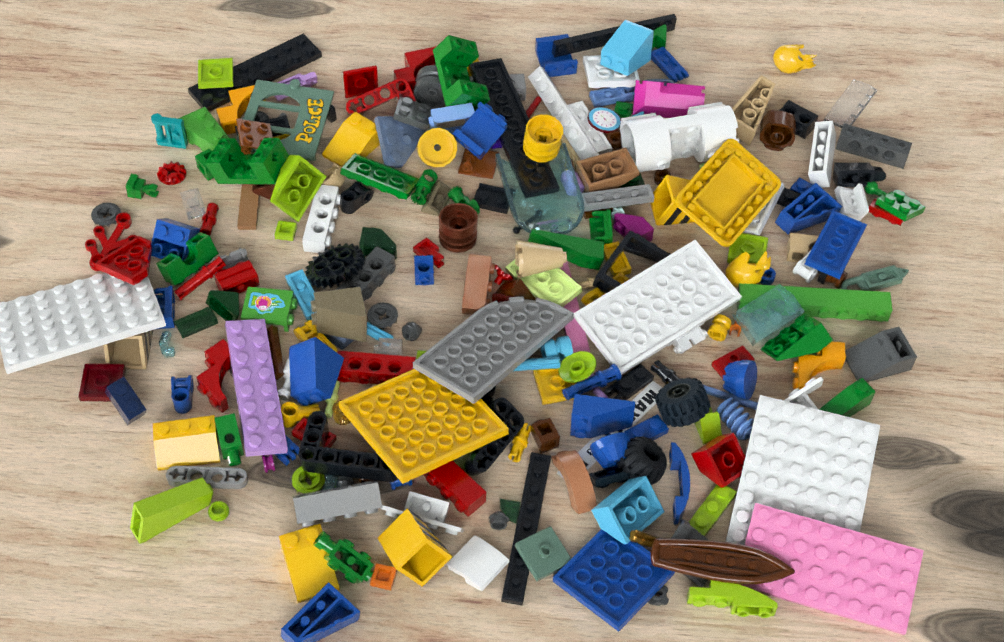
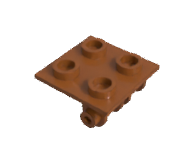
M236 118L241 152L245 155L250 154L253 148L258 149L264 138H273L270 123Z
M465 148L458 174L493 179L500 152L488 151L479 160Z

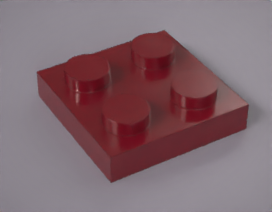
M85 364L78 396L79 400L111 402L105 393L106 387L125 377V364Z

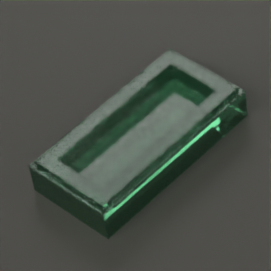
M206 307L175 320L174 323L183 339L218 324V320L212 309Z

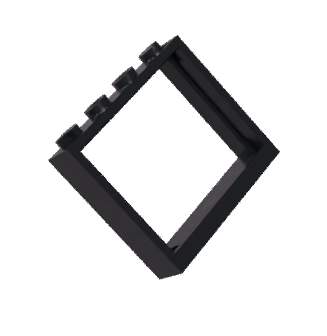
M630 230L596 275L593 286L599 288L604 293H608L621 285V283L606 274L627 245H630L656 262L661 261L671 255V253L662 250L656 244L649 242L641 235Z

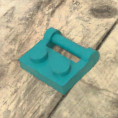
M158 113L151 116V121L155 125L156 142L158 145L187 148L188 142L183 119L162 117ZM162 126L165 127L166 136L163 133Z

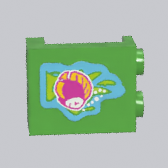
M248 287L241 320L265 319L266 324L284 326V332H289L290 325L294 323L293 310L297 309V299L294 298V292L291 290Z

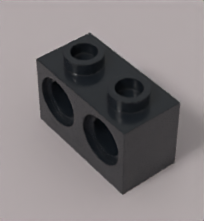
M788 100L779 110L794 115L796 121L795 135L805 139L815 128L818 115Z

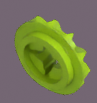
M302 466L292 475V485L297 493L305 494L318 490L321 491L323 484H325L324 474L306 472L302 469ZM306 475L312 480L311 485L305 482Z

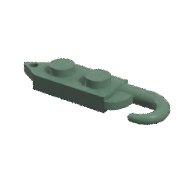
M893 265L862 273L860 276L844 280L841 284V289L848 290V286L857 284L864 291H875L902 283L909 270L897 268Z

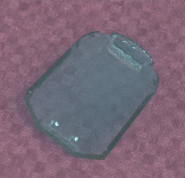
M561 143L557 157L549 161V165L560 187L559 192L526 199L510 163L501 159L499 153L495 154V161L513 219L523 230L531 233L532 229L565 235L579 225L584 214V200L566 143Z

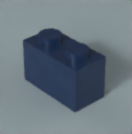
M125 377L106 387V395L127 425L145 415L147 409Z

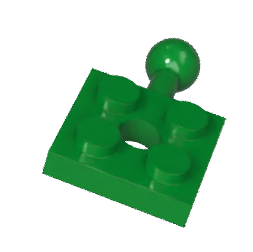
M868 181V184L864 187L867 194L879 196L875 203L876 205L904 222L922 214L926 208L920 204V201L910 198L901 190L896 189L886 193L879 189L875 181Z

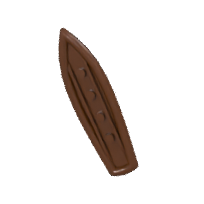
M656 538L651 547V563L653 566L713 581L733 584H762L777 581L795 573L792 567L774 555L743 544L713 540Z

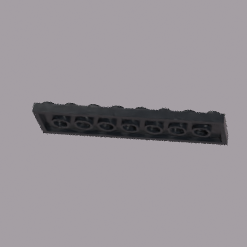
M303 33L234 66L233 87L199 89L198 84L188 88V93L201 108L206 107L210 112L230 102V90L255 85L256 80L272 82L321 58L322 52Z

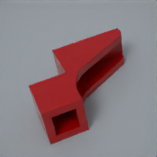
M435 47L404 53L406 68L394 70V80L399 78L407 80L414 93L419 70L425 66L436 65L433 54ZM397 83L396 88L398 91H404L405 85Z

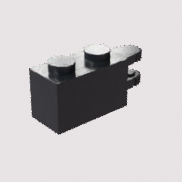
M834 163L833 181L837 186L856 187L860 183L863 187H866L868 181L881 182L887 177L881 167L872 166L870 163Z

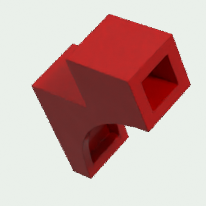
M224 339L204 351L206 357L205 364L209 369L196 377L198 391L203 396L206 395L210 404L214 408L217 407L222 413L229 409L227 398L221 390L224 376L230 369L228 343Z

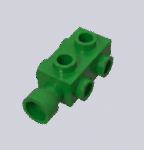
M323 531L313 545L319 550L323 549L327 552L324 556V559L328 561L327 565L335 571L340 570L345 574L344 578L353 584L361 583L363 580L367 582L374 573L372 570L374 564L370 562L372 558L363 551L358 553L354 550L355 545L348 539L344 538L343 541L338 539L334 542L330 539L331 536ZM336 552L340 553V559L335 557ZM353 565L357 566V572L352 570Z

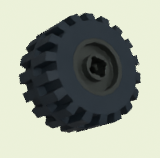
M681 378L666 384L658 391L659 393L656 394L655 399L664 423L668 426L671 425V427H683L696 423L705 417V414L709 412L711 407L704 385L696 378Z

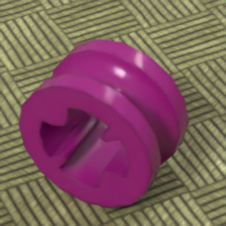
M262 455L265 473H268L269 470L275 471L273 456Z

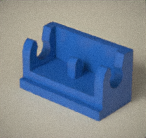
M168 286L154 289L155 294H163L155 296L166 326L157 329L175 328V295L173 287Z

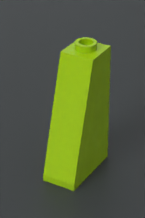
M202 477L134 502L130 529L139 544L210 506L213 496L211 485L207 484Z

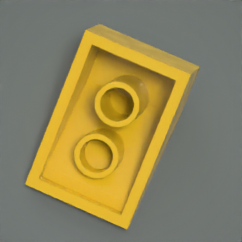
M354 112L342 123L323 151L322 156L340 167H343L354 153L367 157L380 145L375 123Z
M321 524L279 536L281 550L298 603L312 599L328 582L335 589L340 590L335 570L327 565L328 561L324 559L327 552L323 549L319 550L313 545L317 537L323 532Z

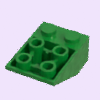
M804 314L797 317L795 322L789 327L782 329L774 339L768 340L760 350L774 360L781 361L817 353L832 342L833 339L821 322Z

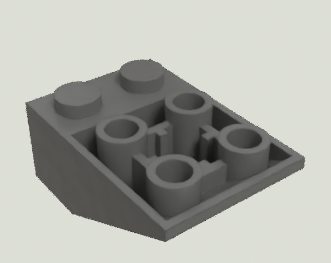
M900 327L881 331L845 350V360L857 381L863 378L866 382L910 371L917 358Z

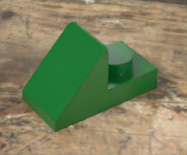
M665 24L654 30L652 49L654 47L657 49L666 47L667 26Z

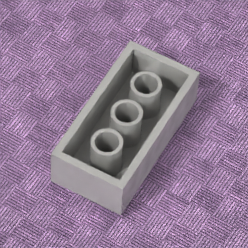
M376 480L293 496L297 524L302 523V527L314 525L315 520L323 519V522H331L336 520V516L344 515L345 518H352L357 516V512L364 511L366 514L377 513L378 508H382L379 485Z

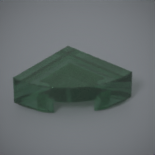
M500 499L501 512H504L509 517L510 522L517 524L521 502Z

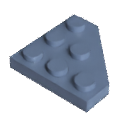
M377 116L374 121L384 165L391 168H401L417 147L419 138L426 130L394 120L393 116Z

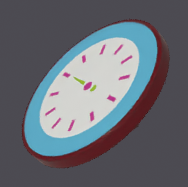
M593 108L587 116L588 123L599 132L609 133L620 128L621 119L619 115L609 108Z

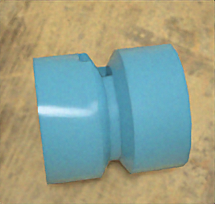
M569 336L557 337L556 341L552 338L541 346L542 358L560 357L562 362L564 358L573 354Z

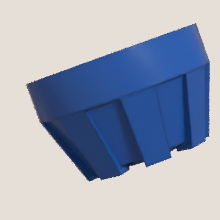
M745 359L728 363L724 369L726 374L723 375L722 381H725L723 388L740 399H750L757 383V365L755 361Z
M625 432L614 433L596 440L589 447L593 457L603 469L617 466V461H620L622 457L627 458L624 457L625 450L628 449L627 443L630 442V439Z

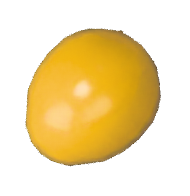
M804 44L782 45L774 52L773 61L781 72L792 74L816 66L813 58L817 55L802 54L799 49L804 48Z
M767 251L764 252L757 264L748 263L750 255L747 252L740 254L726 268V278L736 288H738L739 283L758 284L764 272L770 269L771 257L767 258Z

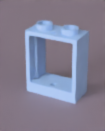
M472 103L431 109V117H428L429 127L431 129L438 128L437 123L465 119L466 123L475 112ZM462 126L444 129L452 134L456 129L460 130Z

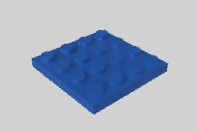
M601 529L553 576V582L619 632L675 572L653 566L651 563V552L640 544L632 541L628 544H623Z

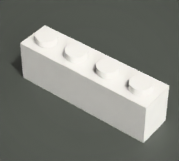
M833 121L815 122L808 175L810 183L813 185L817 183L821 188L830 187L836 142V131Z

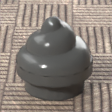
M408 322L402 327V334L406 340L415 341L422 333V328L415 322Z

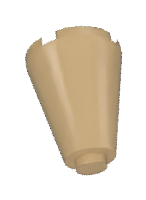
M516 240L515 265L519 267V270H516L517 278L563 267V263L567 262L566 252H563V249L560 247Z

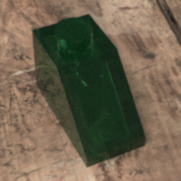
M363 227L359 248H361L364 256H368L377 246L394 255L395 259H397V245L382 229Z

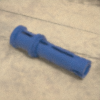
M611 364L610 368L603 371L598 370L594 373V376L562 389L563 395L569 401L574 398L575 394L581 395L596 387H606L607 383L621 380L620 370L616 364Z

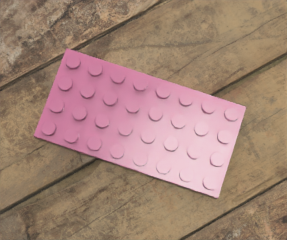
M755 503L744 545L758 548L774 555L792 567L795 573L769 583L739 585L779 599L902 635L906 634L924 550Z

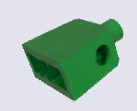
M235 413L215 417L223 459H228L229 466L240 465V456H243L244 453Z

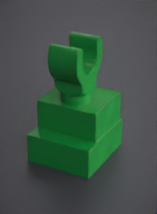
M131 173L126 183L127 196L142 200L145 193L156 198L159 191H156L158 185H146L145 179H141L138 175Z

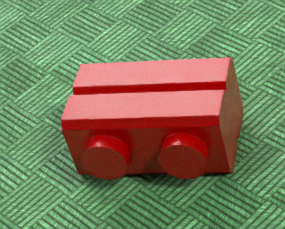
M250 260L238 262L235 266L221 269L214 274L219 291L242 293L248 287L260 285L258 274Z

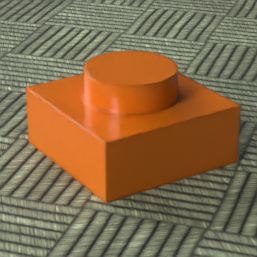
M376 563L370 586L391 591L397 569Z

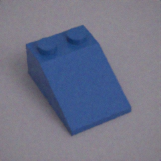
M575 394L570 436L594 438L632 427L635 402Z

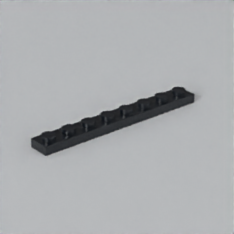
M670 14L635 23L651 30H655L665 24L667 26L666 32L675 30L677 17L675 14ZM620 26L553 41L552 54L555 58L603 47Z

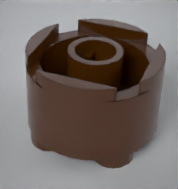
M769 110L763 117L760 127V141L764 143L767 149L782 151L784 148L793 145L796 131L794 115L784 111Z

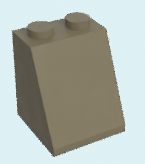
M360 287L314 292V300L310 301L311 311L314 312L311 314L312 325H316L317 333L361 342L367 341V315Z

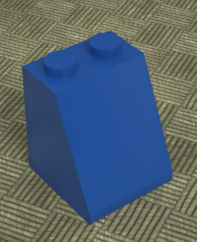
M316 337L290 346L291 397L303 406L331 398L344 357Z

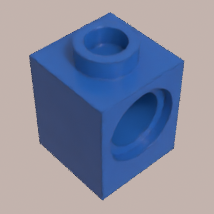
M433 255L414 256L415 285H434Z

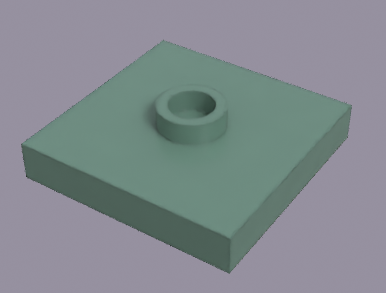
M551 526L515 544V548L536 581L559 571L572 559Z

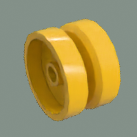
M432 128L426 131L419 138L417 144V153L421 161L431 167H443L451 163L457 152V142L454 136L442 128ZM435 145H440L439 151L434 150Z

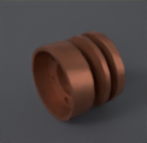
M462 203L450 204L440 211L439 242L444 249L460 253L466 252L475 246L478 226L477 212L471 206Z

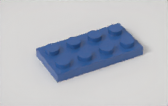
M833 210L808 255L805 265L840 280L867 224Z

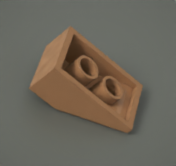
M627 148L576 161V173H578L584 185V193L617 189L640 175Z

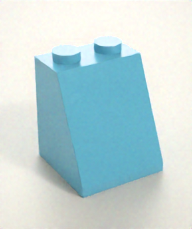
M628 20L623 21L602 48L600 65L629 76L651 60L654 30Z

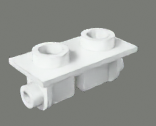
M698 326L669 344L668 347L673 344L674 352L682 354L692 347L689 340H691L693 345H696L705 340L708 334L705 329L702 330Z

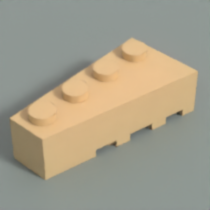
M763 75L756 80L732 108L738 124L736 137L749 146L775 87V83Z

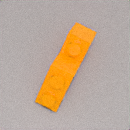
M255 85L230 90L231 106L216 109L219 124L227 135L236 133V118L241 119L246 111Z
M832 341L822 350L815 353V355L799 356L797 361H793L792 373H795V377L793 378L792 388H798L799 390L804 388L810 379L823 371L842 369L846 359L845 343Z

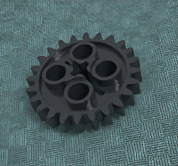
M345 243L343 246L338 244L335 248L332 245L331 249L325 248V252H318V257H312L314 261L308 262L309 266H306L307 270L305 273L312 286L316 285L317 288L322 286L325 289L329 285L332 288L334 284L339 286L341 282L347 283V279H353V275H358V270L363 269L362 266L365 265L364 260L366 259L358 245L354 246L352 243L348 246V243Z

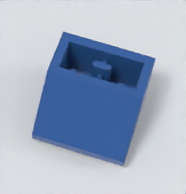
M169 218L157 219L151 242V256L163 259L172 253L180 256L182 261H184L189 254V249L185 242L198 234L200 228Z

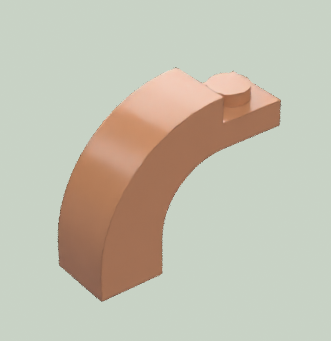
M576 450L560 451L557 455L551 456L553 465L561 472L567 485L571 507L578 515L591 511L597 506L596 497L590 476Z

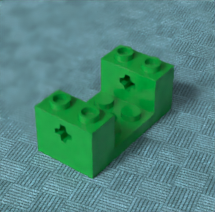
M448 35L433 49L445 106L472 103L474 111H476L479 102L485 104L490 101L487 86L471 82L467 67L479 57L476 42Z
M221 138L205 164L218 184H276L280 169L289 157V154L279 138H264L256 152L248 155L241 152V147L235 138Z

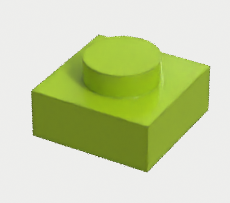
M278 220L274 234L275 239L294 241L297 223Z

